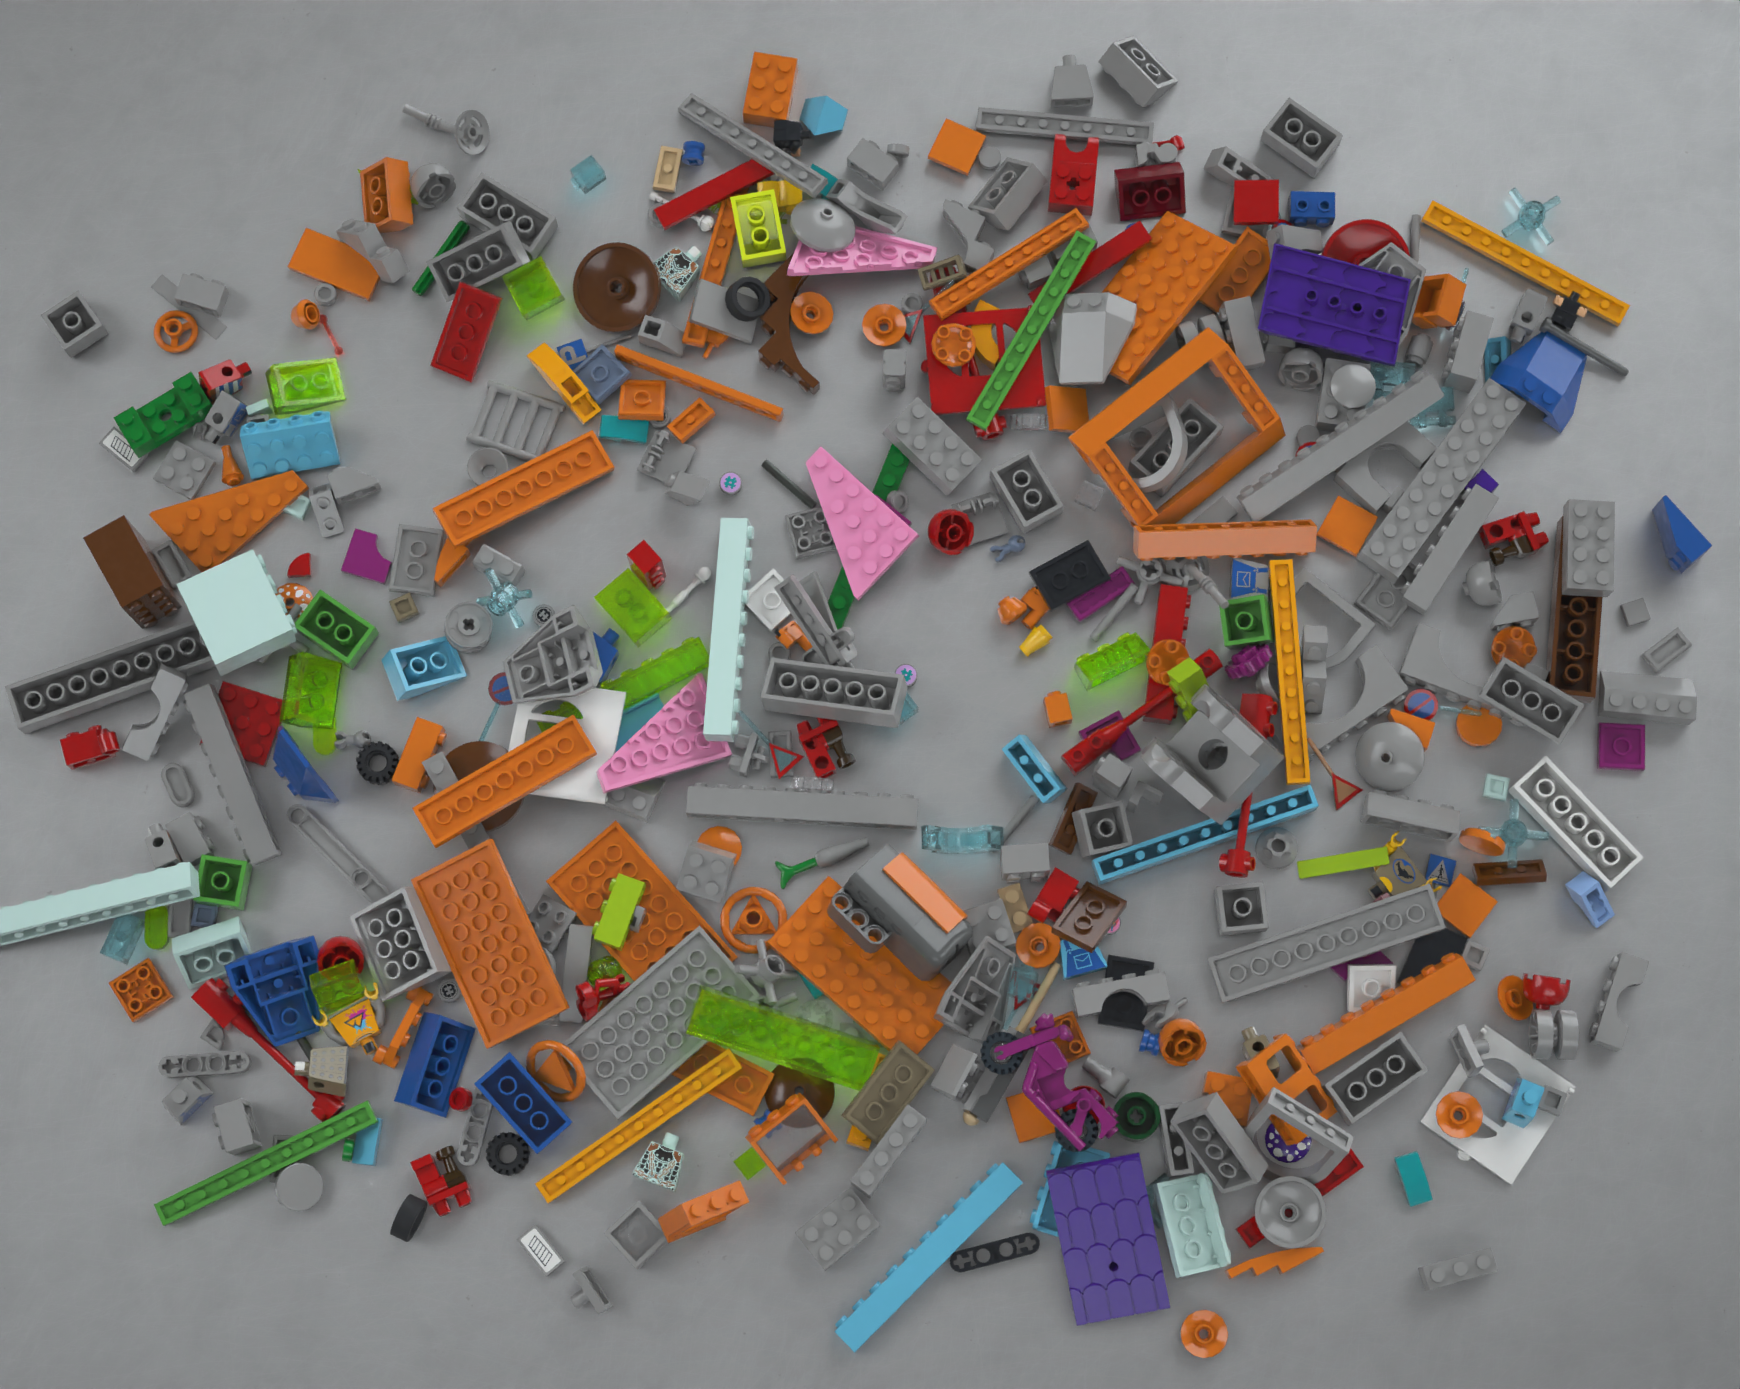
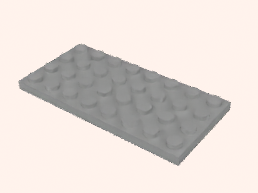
M699 925L563 1044L578 1056L585 1070L586 1083L619 1120L761 995L742 974L735 973V965ZM564 1056V1058H565V1059L570 1063V1065L574 1068V1066L572 1065V1063Z

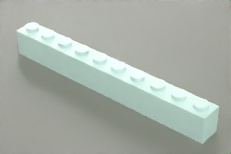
M721 518L703 728V735L706 741L734 742V734H738L739 731L736 712H740V699L737 696L738 690L742 689V677H739V671L744 666V656L741 655V647H745L746 642L743 625H747V612H744L745 604L749 602V591L746 590V583L750 582L751 579L748 561H752V548L749 545L750 540L754 538V527L750 525L748 518Z
M181 862L175 866L157 868L151 872L137 873L131 877L113 879L107 883L93 884L87 888L69 890L63 894L49 895L43 899L25 901L15 906L2 907L0 909V946L200 897L198 871L190 862Z

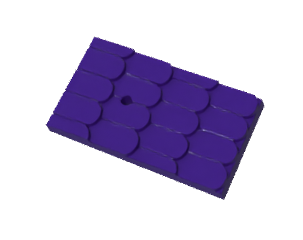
M1274 243L1258 331L1395 367L1411 279Z
M1128 1154L1046 1170L1077 1326L1170 1308L1140 1154Z

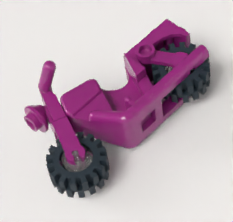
M1044 1013L1035 1021L1037 1025L1035 1030L1039 1031L1037 1033L1018 1039L1008 1032H995L983 1041L980 1053L984 1066L989 1071L1002 1075L1012 1073L1018 1069L1021 1062H1023L1024 1051L1035 1047L1022 1085V1091L1055 1126V1136L1058 1143L1066 1150L1072 1152L1087 1150L1095 1143L1097 1137L1103 1139L1106 1136L1110 1139L1119 1130L1116 1127L1119 1123L1116 1118L1119 1115L1110 1106L1105 1108L1099 1102L1102 1098L1094 1089L1088 1091L1086 1088L1078 1091H1072L1066 1087L1064 1074L1069 1063L1057 1043L1051 1040L1060 1036L1062 1040L1070 1042L1073 1040V1034L1066 1025L1054 1028L1055 1024L1052 1013L1048 1016ZM1077 1102L1078 1109H1070L1061 1114V1116L1055 1111ZM1091 1110L1095 1112L1101 1123V1133L1099 1136L1097 1121L1089 1113Z

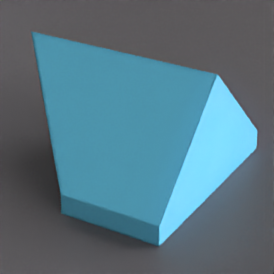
M828 96L807 98L804 102L800 120L811 130L814 136L837 130L842 131L848 109Z

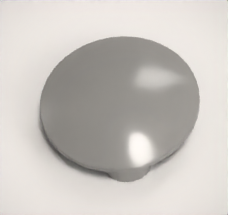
M1350 364L1339 368L1334 373L1330 387L1332 395L1337 402L1346 409L1362 407L1371 401L1375 394L1376 383L1369 370L1360 365Z

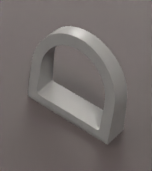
M1169 393L1110 439H1115L1166 416L1172 433V450L1166 463L1157 472L1144 478H1132L1142 493L1153 492L1172 481L1181 470L1187 456V435L1177 404Z
M1304 567L1294 579L1295 596L1308 583L1361 625L1339 652L1326 658V669L1339 665L1349 658L1376 624Z
M1275 1087L1269 1091L1252 1113L1245 1128V1133L1268 1163L1263 1176L1271 1181L1284 1176L1300 1177L1312 1184L1322 1181L1349 1153L1354 1136ZM1274 1114L1330 1150L1319 1162L1312 1166L1287 1168L1274 1163L1265 1156L1258 1145L1256 1132L1269 1116Z

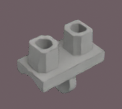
M751 732L750 736L745 734H738L735 747L746 751L744 757L732 754L729 767L739 771L740 776L747 778L752 760H754L752 768L759 770L761 763H768L769 758L764 756V747L759 746L757 753H754L759 740L758 734Z

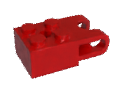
M1055 134L1048 212L1067 214L1077 208L1082 215L1092 216L1099 138L1089 137L1087 146L1083 151L1073 152L1066 145V136Z

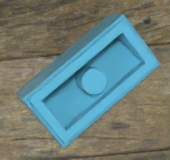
M1506 336L1490 338L1487 341L1484 352L1485 383L1491 377L1498 364L1511 355V340Z
M377 1118L378 1123L356 1133L352 1163L376 1166L383 1119Z

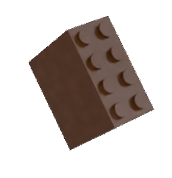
M124 515L83 537L120 606L142 629L155 626L159 619L165 616H173L182 607L147 542Z

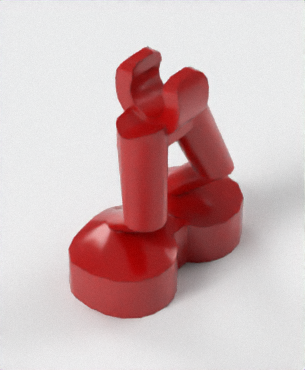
M618 974L614 978L596 979L594 988L587 981L576 985L575 989L578 1000H576L577 1009L586 1022L597 1014L600 1001L619 995L631 985L629 982L620 984L625 981L623 974ZM600 987H608L599 992Z

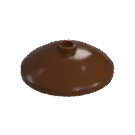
M797 1057L783 1061L772 1070V1073L775 1075L765 1094V1101L770 1112L776 1109L779 1110L785 1105V1101L795 1094V1089L802 1087L804 1089L802 1095L808 1100L822 1120L827 1116L834 1102L835 1089L829 1072L820 1063L809 1058ZM803 1105L781 1122L793 1128H806L817 1124Z

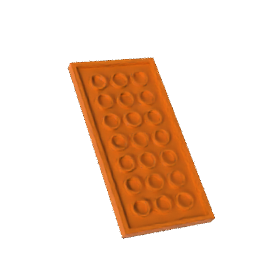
M1169 211L1163 215L1149 234L1152 237V241L1135 251L1101 292H1109L1137 304L1134 327L1109 373L1128 385L1132 384L1238 251L1236 245Z
M616 820L546 880L563 902L577 913L578 919L584 925L593 927L596 921L600 922L603 915L600 912L603 901L605 899L608 900L611 891H608L612 878H617L618 873L645 882L646 888L639 906L644 907L647 912L639 933L631 931V929L629 930L622 951L601 944L633 981H636L699 925L732 963L738 959L735 953Z
M488 839L411 879L487 1049L570 1008L493 839Z
M828 876L771 937L767 945L888 1051L899 1040L918 1055L944 1026L943 1023L934 1019V1015L943 994L952 982L941 973L930 981H921L885 945L875 953L865 952L827 913V907L832 897L842 888ZM835 904L838 908L844 909L841 904ZM852 920L855 925H861L857 920ZM868 936L871 941L877 942L876 938Z

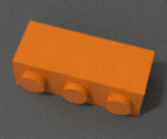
M419 717L416 718L391 780L395 785L419 794L422 788L426 789L430 777L422 762L436 755L439 746L442 747L444 745L447 734H445L446 730L443 726Z

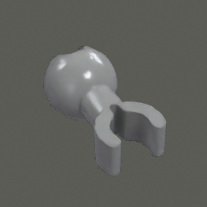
M361 730L355 735L346 736L341 731L335 732L337 740L341 739V741L334 742L335 748L338 750L344 749L347 745L355 744L358 748H363L364 745L369 746L371 742V736L366 731Z

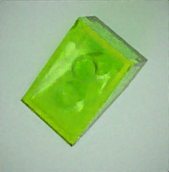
M336 357L272 364L265 373L275 415L298 413L346 400Z
M629 568L594 596L595 600L637 648L672 619L670 613Z

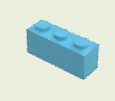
M1018 735L1002 748L1003 752L1042 803H1051L1068 789L1027 735Z

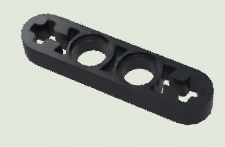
M1024 1233L963 1249L953 1253L950 1258V1266L954 1271L961 1273L1027 1256L1039 1249L1040 1241L1035 1234ZM1026 1237H1029L1030 1240H1035L1036 1244L1032 1246L1033 1250L1023 1247L1020 1248L1022 1253L1017 1254V1246L1013 1240L1018 1239V1244L1024 1243ZM1009 1243L1012 1245L1013 1252L1010 1256L1005 1257L1000 1254L999 1248L1001 1244ZM980 1249H986L990 1253V1259L985 1263L978 1261L976 1257ZM973 1251L975 1266H971V1261L964 1263V1268L961 1269L959 1265H954L957 1255H961L962 1258H968L970 1256L967 1252Z

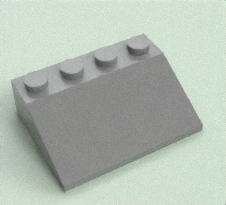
M404 886L349 916L373 979L378 984V992L382 1001L431 983L452 972L414 887Z

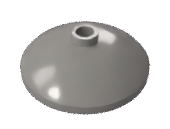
M804 200L794 207L790 216V226L795 236L808 247L818 251L836 252L843 250L851 244L855 236L856 229L852 217L840 205L829 200Z
M1384 722L1372 726L1361 736L1356 747L1355 760L1359 773L1368 784L1380 790L1396 791L1411 785L1418 778L1424 766V748L1419 737L1409 727L1400 723ZM1385 753L1389 754L1390 760L1388 762L1384 761L1383 755Z
M1284 1176L1268 1183L1259 1193L1255 1203V1220L1260 1232L1271 1243L1283 1248H1299L1314 1241L1323 1230L1326 1221V1205L1321 1193L1312 1183L1300 1177ZM1287 1208L1291 1209L1293 1212L1290 1218L1286 1217L1284 1214V1211Z

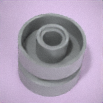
M1210 314L1198 318L1197 328L1191 320L1180 323L1175 329L1178 348H1182L1207 327L1225 341L1223 330L1216 316Z
M1533 1009L1529 1022V1049L1531 1057L1533 1059H1550L1554 1049L1558 1060H1574L1579 1044V1026L1576 1012L1573 1010H1557L1553 1020L1550 1010Z

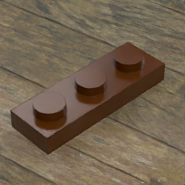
M1075 783L1049 842V846L1067 855L1072 854L1078 840L1072 812L1092 807L1098 792L1081 783Z
M1542 859L1473 863V874L1477 886L1546 882L1547 879Z

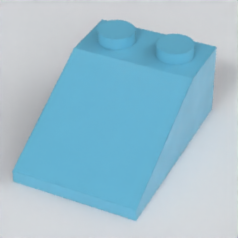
M446 636L391 649L381 660L397 701L419 696L467 676L457 650L449 644Z

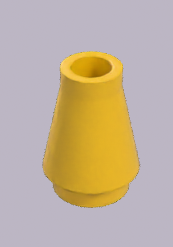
M1040 624L1037 628L1034 627L1019 648L1028 657L1030 654L1048 645L1053 637Z

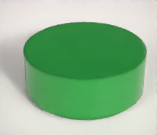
M345 1138L342 1161H352L355 1140L352 1138Z

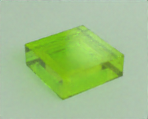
M752 1147L733 1161L747 1180L766 1167Z

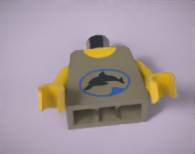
M1396 831L1392 835L1391 841H1388L1383 846L1387 847L1390 863L1373 867L1375 872L1372 877L1376 884L1370 887L1368 892L1374 900L1385 893H1388L1391 897L1427 884H1431L1432 887V882L1438 879L1436 877L1429 880L1425 879L1401 847L1407 838L1402 842L1397 841L1396 835L1400 831ZM1442 886L1436 889L1432 887L1433 892L1441 890Z

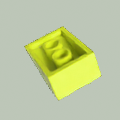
M774 189L730 197L743 268L786 261V249Z

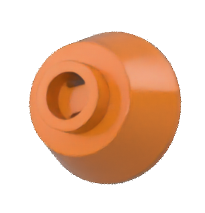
M301 300L293 307L291 320L299 328L314 329L320 320L319 309L310 300Z
M1007 596L998 603L1000 606L997 609L1001 623L1004 625H1010L1027 611V605L1016 597L1010 598Z

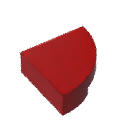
M305 553L296 557L289 566L287 576L289 578L311 577V554Z

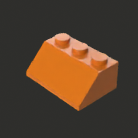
M385 157L360 171L364 221L374 223L380 233L398 232L413 225L408 162Z

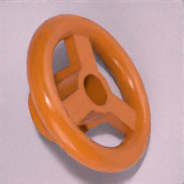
M181 310L166 312L157 320L154 326L156 343L160 348L171 353H180L189 349L195 343L198 336V326L195 319L187 312ZM172 317H181L186 319L188 322L181 324V322L178 319ZM161 327L170 336V345L162 340L160 335ZM174 328H178L177 332H172ZM191 329V336L188 341L178 346L179 337L182 336L183 332Z

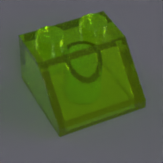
M354 959L309 975L311 990L319 1008L326 1015L340 1010L365 996V984Z

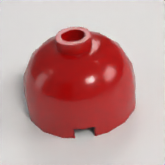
M945 509L936 513L928 525L930 543L935 549L948 555L962 553L960 551L971 544L974 536V526L970 522L969 516L955 509Z
M336 936L328 939L319 948L317 955L319 973L331 983H336V981L347 983L356 979L364 968V956L361 947L356 941L345 936Z
M1523 973L1522 990L1528 1001L1536 1003L1537 1009L1550 1010V1006H1557L1565 1001L1570 990L1571 980L1566 979L1564 984L1560 983L1561 978L1534 974L1533 979L1528 978V973Z

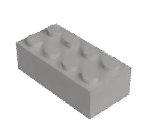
M484 173L479 175L457 207L462 219L484 232L511 221L532 262L536 260L558 228L556 217Z
M508 221L427 261V264L446 302L454 299L459 282H464L478 288L530 262V259L511 221Z
M918 396L882 433L946 496L982 461Z
M1191 397L1178 409L1188 440L1187 456L1181 470L1167 485L1154 491L1161 498L1221 435L1224 428L1220 422ZM1168 421L1130 461L1128 469L1138 478L1154 474L1168 460L1173 443Z
M1569 499L1563 506L1562 595L1608 597L1614 591L1615 502Z
M1502 656L1479 693V697L1558 744H1561L1584 707V704L1504 656Z
M1399 1032L1323 1085L1322 1088L1331 1097L1334 1107L1346 1124L1350 1126L1429 1070L1402 1032Z
M1217 1092L1180 1104L1170 1122L1222 1194L1260 1182L1268 1167V1163Z

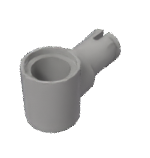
M1091 1057L1082 1066L1084 1070L1098 1080L1099 1087L1115 1099L1130 1080L1114 1067L1106 1069Z

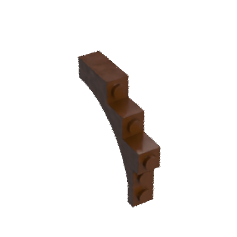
M792 254L764 282L769 290L770 302L775 303L760 317L761 329L768 336H773L758 350L759 362L766 369L771 368L774 372L782 366L781 370L788 377L791 378L793 376L799 381L798 385L805 392L810 391L814 395L820 389V382L803 368L797 358L790 337L791 304L805 280L810 276L787 275V270L793 257Z

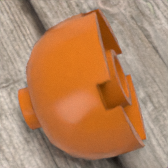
M1183 1018L1174 1019L1165 1024L1158 1038L1162 1056L1167 1063L1174 1066L1189 1065L1187 1062L1193 1059L1197 1061L1205 1052L1207 1045L1204 1033L1195 1022Z

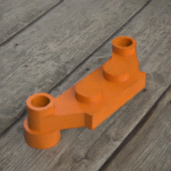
M423 986L407 993L406 999L412 1001L397 1029L389 1048L381 1044L372 1061L379 1065L383 1063L393 1069L396 1068L401 1058L397 1055L401 1046L405 1048L411 1038V1035L408 1033L412 1025L415 1027L418 1025L422 1014L419 1013L422 1006L428 1007L434 994L423 989Z

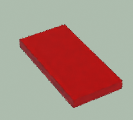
M459 282L430 366L473 382L503 298L467 283Z

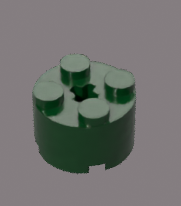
M1131 1092L1124 1095L1113 1108L1119 1115L1116 1118L1119 1122L1116 1125L1119 1129L1116 1133L1128 1141L1138 1142L1147 1139L1155 1132L1160 1123L1158 1105L1151 1097L1141 1092ZM1134 1111L1142 1117L1137 1123L1134 1122V1119H1130Z

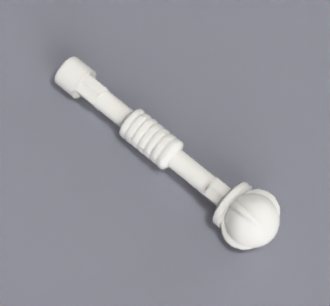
M654 191L649 196V199L655 202L658 201L662 204L669 202ZM703 214L701 217L698 215L690 217L698 222V227L702 231L707 232L714 227V220L710 215L706 216Z
M700 568L698 574H695L696 578L684 591L682 590L672 600V603L659 613L655 619L662 624L670 615V612L675 607H679L696 586H699L701 583L705 584V581L711 578L712 571L710 568Z

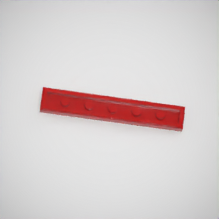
M751 159L655 208L654 212L665 231L775 173Z
M1139 220L1092 251L1067 294L1073 293L1152 241V237ZM1046 282L1028 293L1033 304Z
M1350 1148L1349 1153L1325 1179L1313 1185L1323 1197L1364 1166ZM1287 1208L1285 1209L1284 1214L1286 1217L1290 1218L1293 1212L1291 1209ZM1255 1215L1235 1229L1249 1249L1265 1238L1257 1226Z

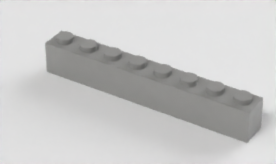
M207 684L185 693L184 707L188 714H192L194 719L192 727L197 735L200 734L203 742L200 743L204 755L210 759V772L213 777L218 779L220 784L217 786L218 792L222 798L226 799L228 804L226 812L231 820L234 819L236 824L234 831L238 840H242L244 844L243 854L245 859L251 862L252 865H259L282 855L215 686Z

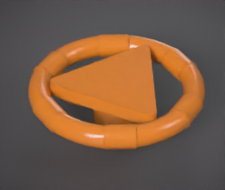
M747 887L732 894L722 908L720 915L722 933L728 943L741 952L758 954L756 945H747L736 939L734 935L775 934L777 932L755 895L765 898L776 907L778 911L777 931L787 921V912L783 902L775 893L766 888ZM752 895L731 932L729 914L736 902ZM769 940L765 941L767 951L771 949V947L767 945V942Z
M544 1040L537 1042L530 1048L526 1056V1070L552 1100L564 1103L573 1101L581 1095L586 1084V1074L580 1059L569 1047L556 1041ZM553 1049L554 1051L536 1072L535 1057L537 1053ZM564 1056L572 1063V1065L575 1068L577 1074L576 1087L569 1074V1071L572 1069V1066L564 1058ZM543 1082L570 1092L562 1094L554 1092Z

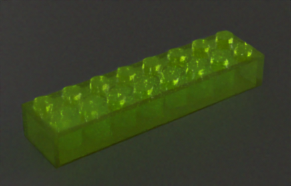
M701 984L685 1027L686 1034L858 1091L870 1078L880 1050L878 1043Z

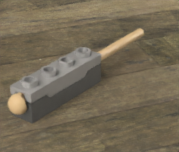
M1055 961L1053 962L1016 1028L1009 1026L1007 1031L1002 1029L1001 1032L1011 1033L1018 1039L1026 1037L1024 1033L1062 965ZM1003 1041V1042H998V1043H1000L998 1046H1003V1045L1008 1044L1007 1042H1004V1041ZM992 1050L991 1052L993 1060L1000 1065L1006 1064L1012 1059L1011 1057L1007 1060H999L996 1057L1002 1055L1003 1051L1001 1053H994ZM1029 1050L1024 1051L1023 1058H1025ZM985 1068L984 1071L979 1069L973 1080L976 1083L973 1091L967 1090L961 1101L965 1104L963 1106L965 1111L963 1113V1120L967 1125H977L980 1122L978 1119L985 1123L988 1122L1018 1069L1004 1075L993 1073L988 1068Z

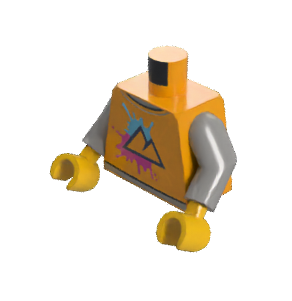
M373 982L374 991H368L365 985L364 997L329 1015V1020H327L323 1010H319L323 1015L322 1019L316 1020L312 1015V1020L317 1026L321 1027L331 1040L341 1046L356 1048L361 1045L366 1055L374 1053L378 1050V1046L373 1038L382 1033L381 1028L385 1024L386 1013L385 1005L380 994H378V984Z

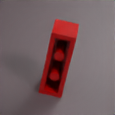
M645 540L627 553L631 571L649 591L653 587L655 589L659 588L665 582L666 573L662 559Z

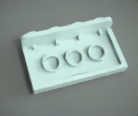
M1204 1172L1153 1184L1176 1278L1231 1265V1253L1226 1244L1225 1229L1221 1224L1218 1213L1219 1206L1215 1201L1213 1183L1208 1173Z

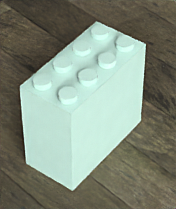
M253 549L176 584L220 676L296 642L294 634L298 632L290 614L285 615L288 613L286 605L280 594L275 595L278 593L276 585L270 574L265 575L268 571L264 560L260 554L256 556Z

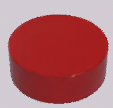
M463 1087L455 1088L449 1097L451 1108L460 1112L468 1110L473 1101L471 1091Z

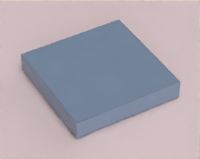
M603 344L573 370L589 390L590 396L599 405L632 376L631 372Z

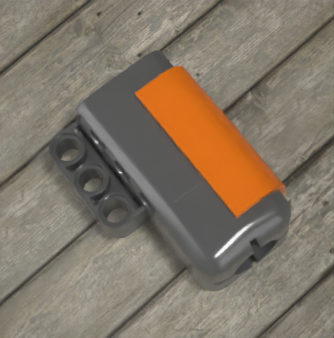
M889 844L885 845L849 878L844 887L832 897L827 907V913L830 918L865 952L875 953L885 945L921 981L932 980L963 951L973 932L972 926L966 920L968 915L903 852L899 854ZM835 904H841L844 909L838 908ZM852 920H857L861 925H855ZM868 936L876 938L877 942L871 941Z

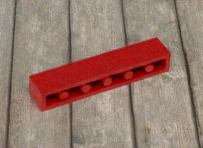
M1160 585L1152 647L1157 642L1166 639L1178 641L1185 647L1186 639H1182L1183 630L1187 631L1189 617H1185V609H1189L1191 603V595H1187V587ZM1148 675L1145 703L1168 686L1157 683ZM1173 694L1144 715L1143 721L1170 725L1172 719L1177 717L1178 705H1174V699L1177 694Z

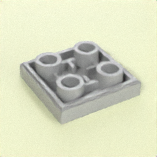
M821 506L785 515L796 560L837 549Z

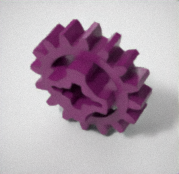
M1265 643L1252 647L1246 646L1238 653L1232 655V660L1228 662L1224 670L1232 680L1236 677L1237 679L1245 676L1251 677L1262 668H1265V663L1269 661L1273 653L1268 644L1265 645Z

